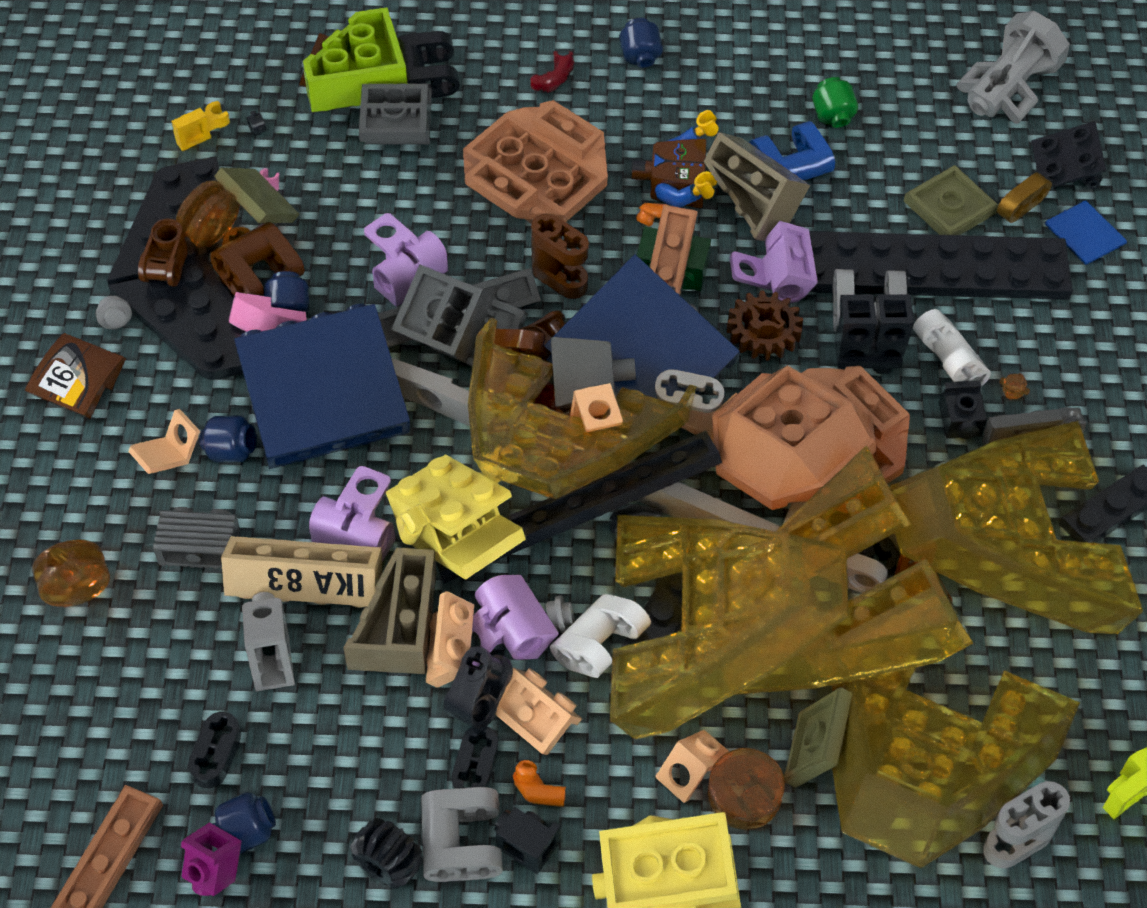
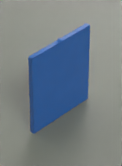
M1086 200L1068 210H1064V212L1044 223L1058 238H1065L1066 246L1085 265L1127 244V240Z

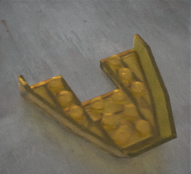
M490 318L476 336L468 397V413L473 459L481 472L487 476L557 499L620 469L689 422L697 386L689 384L676 405L644 395L638 390L622 387L615 397L623 419L622 425L586 432L581 418L569 416L551 410L544 405L533 403L552 377V363L541 360L534 355H526L494 344L497 326L496 319ZM609 408L602 419H606L610 415Z
M1079 421L991 442L883 488L900 554L978 593L1089 633L1118 634L1143 612L1121 545L1056 539L1039 485L1091 490L1099 482Z
M618 515L615 581L622 587H627L682 572V630L679 633L613 649L610 721L633 739L669 732L778 670L849 617L846 546L718 519Z
M856 608L833 663L832 692L841 687L853 693L838 764L832 768L841 831L892 856L923 868L986 827L1007 802L1019 796L1056 761L1080 702L1004 670L983 722L977 721L907 690L927 647L929 638Z

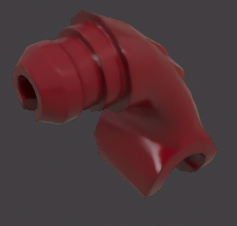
M553 51L554 70L543 75L534 74L531 77V89L534 91L543 90V92L549 93L562 85L573 70L575 64L573 52L569 51L568 55L561 56L558 54V51Z

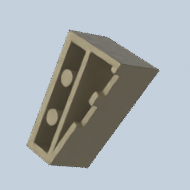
M722 132L717 134L704 159V163L723 192L728 193L736 206L734 208L739 216H743L752 230L750 232L756 240L765 241L767 235L779 221L790 224L810 187V184L743 138Z
M395 549L376 585L374 596L368 607H365L360 615V622L351 638H348L343 647L348 670L411 674L426 673L430 622L432 620L437 577L435 550Z

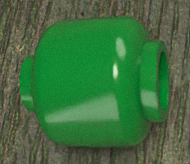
M831 77L821 81L812 95L817 117L825 125H832L834 128L844 127L851 122V118L858 111V103L852 85L848 81L841 80L839 77Z

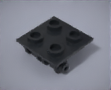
M1096 121L1031 140L1037 172L1052 183L1051 188L1081 179L1087 188L1094 189L1102 181L1101 173L1107 172Z

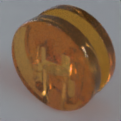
M207 181L197 186L185 198L178 210L176 220L181 224L185 237H188L196 246L205 248L218 242L230 230L238 216L240 204L236 201V196L230 191H226L219 182Z
M75 539L57 543L39 554L32 566V573L37 583L40 598L45 603L57 607L75 606L90 601L102 593L110 581V573L105 563L102 549L96 543L88 540Z
M751 748L731 750L722 755L712 767L707 790L709 805L713 813L725 812L727 825L741 830L760 828L768 824L780 809L785 789L784 776L776 761L762 751Z

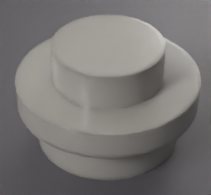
M118 296L103 298L96 309L97 321L106 329L121 328L130 321L132 316L128 302Z
M562 595L555 596L554 601L546 603L547 616L556 630L563 634L569 628V625L575 622L572 603L565 602Z

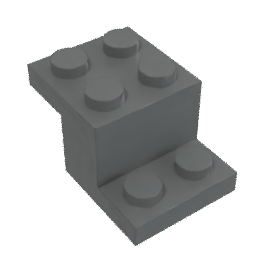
M362 84L359 122L360 142H365V144H430L432 93L431 88H428V84Z
M419 264L391 330L425 344L442 355L484 372L491 329H521L528 313L492 298L483 289Z

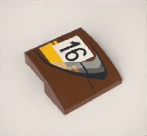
M63 333L45 354L24 391L91 419L105 388L112 390L126 358Z

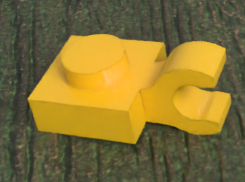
M214 101L206 106L205 112L198 108L172 120L176 143L182 151H185L210 139V131L225 127L230 123L228 112H222L220 102Z

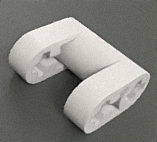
M937 309L927 311L916 320L913 330L922 342L942 361L943 369L954 382L980 380L981 386H983L991 376L990 370L944 314Z
M603 594L551 644L550 650L556 660L565 668L598 678L612 664L610 654L601 644L612 633L637 639L651 625V620L646 611L636 602Z

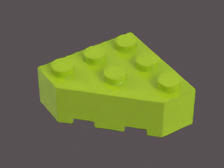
M387 7L355 12L348 19L349 25L342 31L337 29L322 43V50L316 55L310 54L303 60L306 91L312 112L361 106L362 84H407L406 65Z

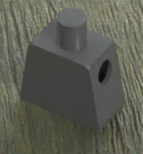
M551 337L556 408L560 409L563 413L569 412L575 390L611 383L616 398V381L636 380L635 359L613 360L611 342Z

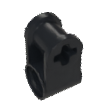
M475 646L470 648L462 657L456 677L445 696L444 709L446 713L476 729L487 727L493 721L502 695L511 680L513 667L510 660L501 655L492 656L483 647ZM475 661L483 664V667H477L472 662ZM491 669H493L495 671L500 672L501 675L497 676L495 674L490 673Z

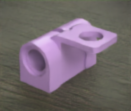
M389 213L382 215L364 228V235L386 254V260L372 270L374 288L394 306L398 307L403 303L419 264L443 274L448 271L445 247L440 239L431 231H426L419 237H416ZM382 226H391L396 230L395 234L389 238H382L376 232Z
M779 221L765 239L767 254L763 259L735 251L732 252L729 258L733 279L767 290L772 289V293H778V300L780 301L786 298L791 299L790 303L800 301L818 283L810 234L807 228ZM739 263L748 264L753 269L754 276H749L742 272Z
M359 466L337 501L326 496L320 498L312 511L309 521L312 542L381 547L383 562L395 541L394 525L389 521L376 517L375 510L391 484L390 477L365 466ZM364 479H372L378 484L377 490L369 495L359 493L356 487Z
M522 575L495 576L484 582L475 592V598L481 609L473 616L472 633L478 634L481 642L480 647L487 649L489 652L497 644H504L511 656L516 660L538 659L558 636V631ZM472 662L473 665L479 667L480 663Z

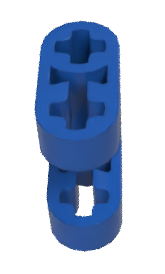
M811 121L793 126L792 138L798 152L782 157L767 135L749 141L751 145L804 181L832 172L835 169L833 152Z

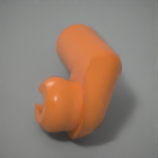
M642 204L639 207L641 210L637 214L636 220L648 227L652 226L655 217L661 218L663 205L667 204Z
M524 760L516 765V772L513 774L514 785L527 802L564 807L566 787L545 785L536 773L537 766L532 761Z

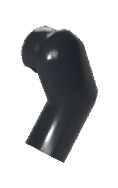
M632 504L616 510L609 518L612 520L610 531L614 534L627 535L630 530V523L660 527L663 509Z

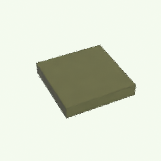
M956 165L908 191L904 196V202L939 235H961L997 214L998 204Z
M221 167L214 176L257 223H293L300 215L256 169Z
M840 687L799 712L784 775V783L797 788L837 766L852 692Z

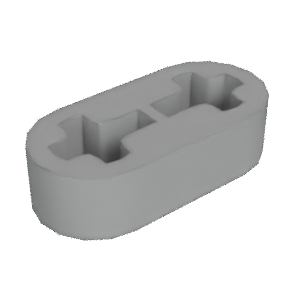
M666 370L657 377L655 382V392L658 399L670 406L711 413L716 411L724 401V388L717 379L679 370ZM670 379H676L677 386L688 389V391H675L673 396H668L666 389L661 386L662 384H669ZM706 386L713 387V394L718 395V398H711L710 403L705 404L703 403L702 396L692 394V390L704 392Z

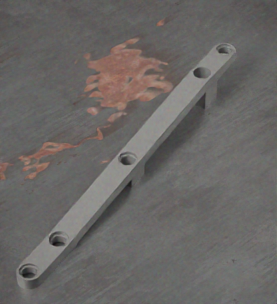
M391 358L403 398L423 405L540 458L539 454L536 453L537 429L544 428V423L453 384V379ZM616 436L615 459L609 460L607 471L597 468V477L632 463V461L619 456L620 437ZM595 437L594 439L597 440V447L600 448V441L597 437ZM553 440L552 447L556 451L558 448H556V442ZM588 474L583 475L584 478L592 480ZM680 482L637 500L649 507L663 509L662 512L773 562L861 593H880L888 575L887 569L879 561L821 541L826 528L829 509L806 501L791 503L781 527Z

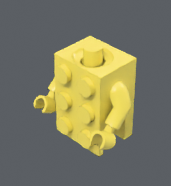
M501 452L481 463L484 469L483 473L476 472L445 454L442 457L433 459L428 466L412 476L403 478L399 481L398 485L386 491L402 542L412 545L417 549L435 550V559L438 563L466 580L526 540L522 527L501 516L497 507L512 497L510 490L499 485L502 475L511 470Z
M725 812L681 819H669L650 815L633 826L599 831L604 872L592 874V883L595 899L607 898L608 908H741L732 842L728 832Z

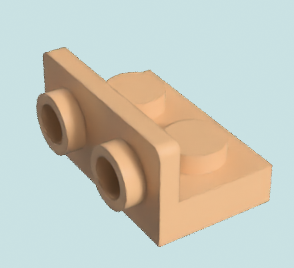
M448 591L440 594L438 611L433 613L430 622L431 634L429 653L426 659V683L437 688L454 681L462 657L471 648L474 604Z
M513 668L511 680L506 686L499 702L496 716L541 754L548 755L571 724L578 725L582 720L574 712L577 705L560 692H557L555 696L544 687L547 684V680L531 668H528L526 672Z

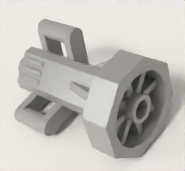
M1035 11L1017 13L1005 26L1002 55L996 62H976L956 86L961 92L968 93L967 101L969 106L977 115L994 117L1002 109L1013 123L1018 124L1038 102L1037 96L1025 81L1032 74L1056 73L1067 60L1070 44L1058 25ZM1016 91L1023 99L1017 107L1010 99Z

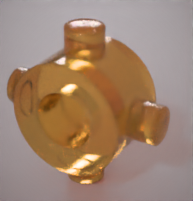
M1021 373L1010 374L1007 378L1002 377L999 382L1004 385L1003 392L1008 399H1018L1023 394L1028 395L1030 389L1026 388L1027 381Z

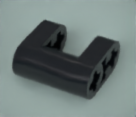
M444 31L404 34L397 37L406 65L407 84H427V81H431V84H428V88H431L432 98L450 96L458 91L460 86L457 70L453 66L424 65L441 63L451 59L454 54L451 35Z

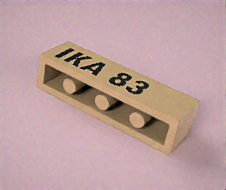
M231 536L221 557L224 596H237L243 599H251L260 592H269L275 598L282 599V602L302 601L314 602L320 605L341 604L352 605L358 608L368 607L382 575L381 547Z

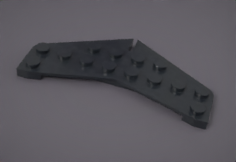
M216 156L166 166L156 172L107 279L112 296H118L127 301L134 316L201 376L209 380L243 374L234 338L241 337L246 332L229 323V315L234 299L209 264L217 191L220 189V183L214 177L220 170ZM166 218L177 220L181 224L188 247V254L185 258L180 281L177 286H169L166 281L152 279L148 282H142L138 277L139 260L147 245L151 229L156 222Z

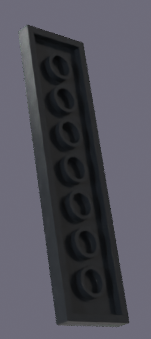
M809 231L818 281L809 292L833 293L835 269H853L854 294H884L887 270L905 271L907 294L1070 300L1073 292L1065 238Z

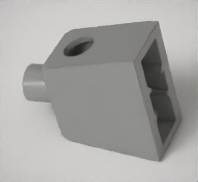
M269 592L257 593L252 597V602H246L242 605L245 649L255 690L257 692L293 686L295 681L290 641L282 599L275 598ZM275 645V655L267 656L263 654L262 647Z

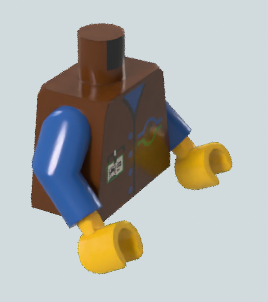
M705 110L696 119L698 127L692 126L680 136L654 143L652 161L632 160L631 180L651 181L650 197L653 200L662 201L669 206L679 208L683 206L703 208V199L713 197L715 190L712 186L717 184L712 173L705 171L706 139H703V135L712 137L718 133L719 127L715 123L717 117L711 110Z

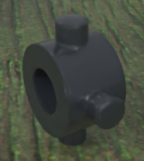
M251 111V115L246 117L248 127L253 135H260L266 131L265 122L260 113Z

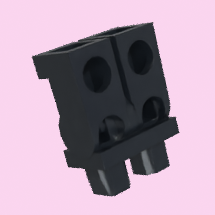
M910 294L878 295L876 300L877 313L875 312L873 295H841L839 325L837 326L835 336L838 369L845 370L846 367L861 366L862 368H873V371L877 374H890L893 368H902V356L906 352L914 326Z

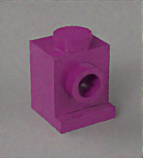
M209 822L182 840L181 848L185 849L181 877L192 883V890L196 894L215 896L235 882L242 841ZM213 846L216 847V848H218V849H217L216 851H214V852L212 851V847H213Z

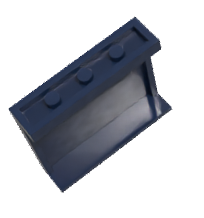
M636 254L553 336L611 342L613 360L635 359L636 380L615 382L616 401L623 419L622 426L626 428L623 432L624 436L637 448L643 445L649 451L653 448L652 443L685 410L684 408L664 404L658 399L655 392L657 377L666 370H679L716 379L726 367L730 369L739 360L740 351ZM550 339L544 345L546 353L549 355L545 360L553 368ZM670 379L669 384H662L661 386L666 389L668 396H673L675 391H688V389L678 387L676 379ZM692 390V394L700 395L702 393L700 391ZM608 409L607 414L603 415L605 418L610 415V409Z
M355 304L343 312L335 314L323 312L314 315L311 320L298 323L286 321L280 323L274 329L266 331L250 330L243 333L241 337L234 338L269 469L410 433V419L375 304L367 306L365 304Z

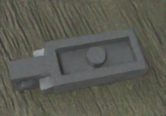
M1063 407L1044 411L1036 410L1029 413L999 415L988 418L982 442L988 452L1056 443L1059 436L1084 433L1087 423L1079 407Z

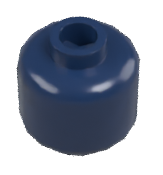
M645 18L630 20L619 34L623 56L629 64L637 65L639 68L649 67L655 63V60L663 52L658 26Z
M290 271L277 272L264 284V296L271 297V307L306 312V315L308 314L310 307L309 286L297 273Z
M213 416L207 421L204 429L201 430L199 443L207 457L213 462H243L255 450L257 434L254 426L243 416Z
M245 792L221 803L215 810V822L212 824L241 840L240 853H243L267 842L271 837L272 828L276 826V820L273 810L265 797L261 796L258 798L253 793Z

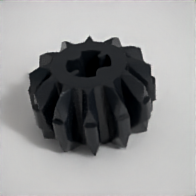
M375 818L373 821H369L365 827H362L350 845L353 859L360 864V868L368 872L371 878H376L382 885L388 884L391 888H399L404 886L409 879L412 880L419 870L418 867L423 862L422 850L420 846L414 843V838L408 836L403 828L399 829L392 821L385 822L380 818Z

